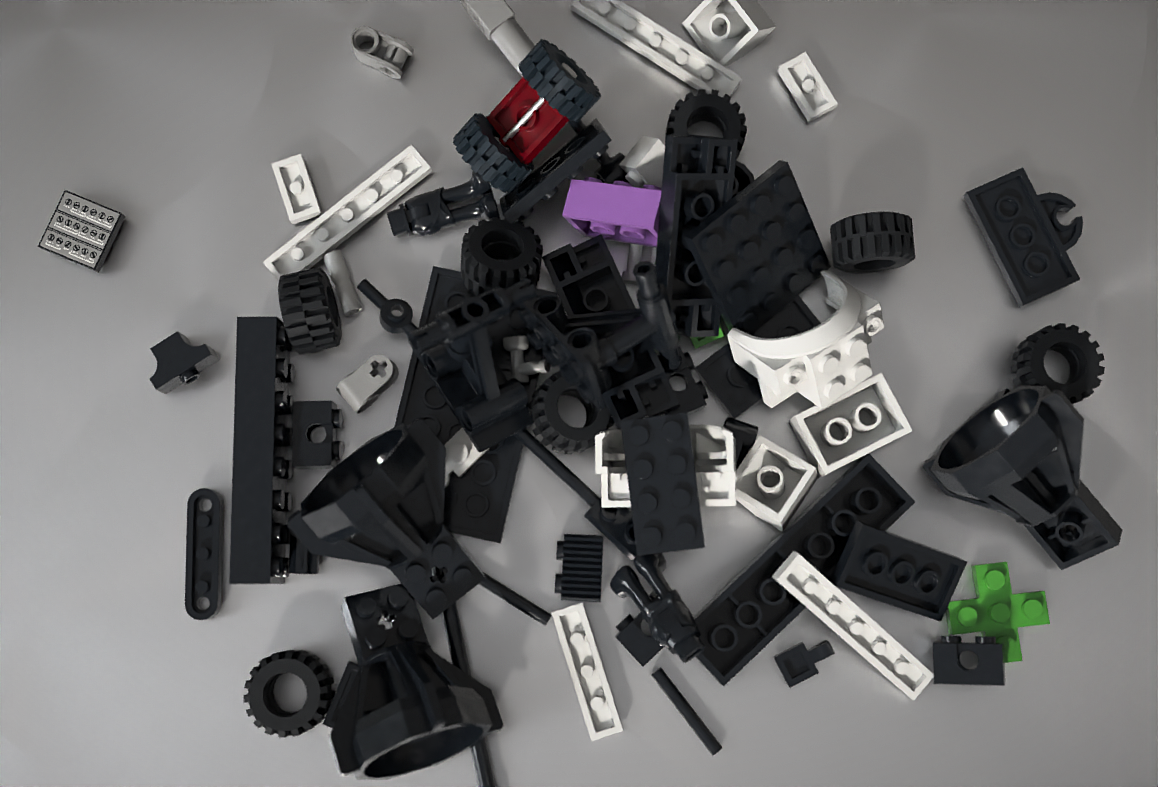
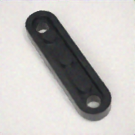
M207 488L194 491L187 502L185 609L188 615L196 620L211 619L221 608L223 500L216 491ZM209 499L212 507L210 510L204 511L202 507L203 502ZM204 597L208 598L210 602L209 607L205 610L200 606V601Z

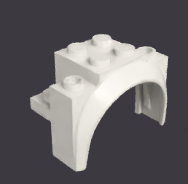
M824 270L821 272V275L825 278L828 292L825 302L837 311L820 325L803 333L783 338H759L732 328L727 337L734 362L758 379L763 401L769 407L773 408L794 393L799 392L823 409L873 375L867 345L872 342L871 337L884 329L880 302L854 288L831 271Z
M689 424L700 506H736V439L733 437V433L722 426ZM617 428L609 429L595 436L596 474H601V507H631L621 429L618 430Z

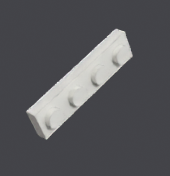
M581 602L551 612L591 741L622 732L623 728L583 603Z

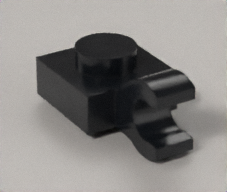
M827 640L818 643L809 650L801 642L773 656L788 687L791 688L818 674L815 663L835 654Z

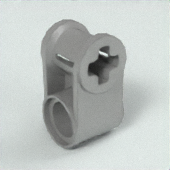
M368 26L355 29L351 35V45L358 61L378 69L392 78H401L403 74L401 69L407 57L411 56L414 51L408 43L396 37H390ZM370 41L374 43L369 49L359 48L363 42Z
M374 355L356 371L345 377L337 385L336 390L351 408L359 414L370 407L384 391L396 382L399 375L398 367L386 356ZM379 365L385 367L384 370L387 374L384 377L378 375L377 367Z

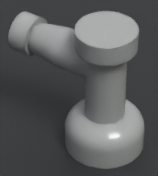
M527 336L503 338V347L511 354L512 376L509 377V380L516 378L521 384L528 383L529 375L540 372L548 373L550 371V364L547 359L540 360L539 362L524 363L523 350L529 347Z

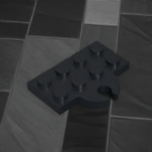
M1023 167L972 189L963 195L1019 308L1080 280L1066 251L1074 246L1080 238L1083 218L1082 216L1076 217L1068 226L1062 225L1057 220L1058 211L1068 212L1076 206L1072 200L1057 193L1048 192L1037 195Z

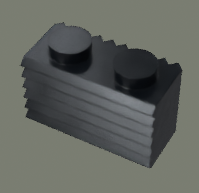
M564 534V541H557L556 560H562L563 564L562 574L556 573L555 593L561 594V600L601 602L604 536Z

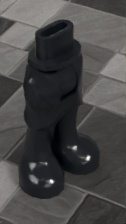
M472 171L471 180L462 185L449 189L441 187L434 191L417 195L405 201V205L400 204V209L387 212L394 236L408 233L409 236L414 234L421 236L432 235L442 228L455 226L456 223L474 219L491 221V218L498 217L501 220L490 182H485L481 175ZM482 197L477 202L451 210L448 207L452 203Z
M662 553L639 555L633 560V564L660 600L652 601L642 586L638 575L628 565L616 572L611 580L610 588L618 597L625 598L629 596L649 624L652 637L660 646H665L672 654H677L683 663H686L705 649L704 644L699 639L700 631L695 619L682 601L678 591L671 589L662 574L667 564Z

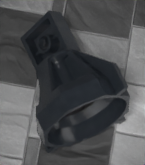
M1020 386L1012 391L1008 388L999 392L995 401L980 408L942 443L938 454L926 460L923 465L924 470L945 495L1005 513L1014 518L1017 523L1023 524L1061 570L1111 549L1120 543L1122 529L1080 480L1084 418L1060 390L1051 392L1047 386Z
M417 418L407 427L401 424L367 441L330 470L301 502V510L287 521L288 527L311 554L380 565L390 569L432 620L485 579L480 567L443 524L446 448L422 418ZM423 476L424 481L414 488ZM434 566H437L439 569L445 566L443 573L439 576H432L431 569Z
M403 584L344 598L341 609L360 669L328 737L340 776L345 777L355 774L356 779L389 780L436 766L479 744L485 735L499 732L503 728V721L492 690L431 649L414 597ZM379 621L388 622L390 624V628L386 629L384 624L378 625ZM376 710L375 712L363 717V713Z

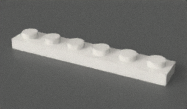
M572 0L570 2V9L696 90L705 89L706 94H711L713 89L719 91L718 96L723 97L725 93L731 97L741 83L742 77L620 0Z
M409 145L265 259L263 263L278 281L282 275L310 269L323 259L325 254L333 251L431 173V167L412 145Z
M793 551L772 576L912 700L917 698L934 677V674L797 552Z

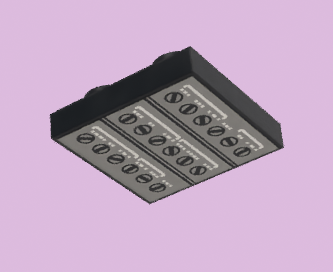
M65 190L38 247L99 273L126 216Z

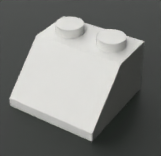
M704 0L682 23L703 53L724 67H728L756 48L776 28V25L757 0Z
M759 435L736 470V500L755 516L783 532L817 480L816 467Z

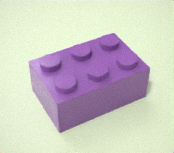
M584 177V180L571 179L562 216L584 237L594 238L602 234L604 240L657 247L662 189L654 185H644L643 188L633 187L631 184L623 181H614L613 184H607L593 177Z

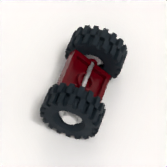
M541 39L519 63V70L523 73V77L494 110L486 117L481 113H475L453 138V144L457 146L455 149L459 154L463 155L462 159L465 163H469L472 166L471 169L475 173L478 172L485 182L489 181L492 187L496 189L499 187L504 193H512L534 170L533 159L569 120L580 121L601 98L598 87L593 84V80L585 74L586 72L579 68L572 58L570 59L563 50H559L556 45L550 44L547 40Z

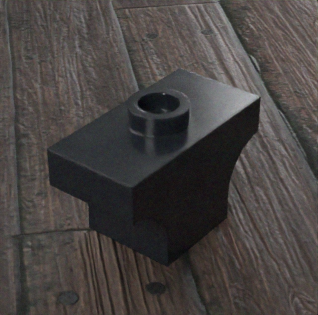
M177 331L150 348L157 360V369L150 378V381L156 390L167 394L181 384L188 385L200 377L201 371L220 359L214 349L208 345L192 346L189 339Z

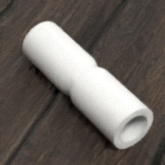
M335 250L325 254L323 259L330 278L335 285V291L344 315L349 316L360 312L362 306L355 287L350 281V274L342 252Z

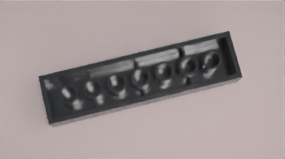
M237 317L229 584H285V577H289L290 574L289 557H285L286 544H290V532L288 525H286V512H290L292 506L291 493L287 492V479L292 478V461L288 460V447H292V428L288 426L289 415H292V401H294L293 396L289 395V383H293L295 378L294 365L290 364V351L295 349L290 343L284 323L278 317Z
M870 454L862 456L693 616L700 631L699 639L705 646V649L695 658L724 687L806 608L772 577L793 551L800 554L830 581L856 520L886 531L915 503V500Z

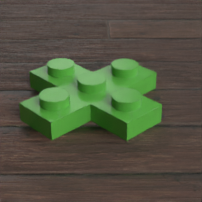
M1007 562L972 565L976 598L949 602L945 611L949 635L981 632L982 636H996V643H1004L1005 663L1023 661L1018 627L1050 624L1045 591L1012 594Z

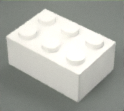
M882 373L858 384L823 409L815 405L789 420L811 465L816 467L818 478L913 431Z

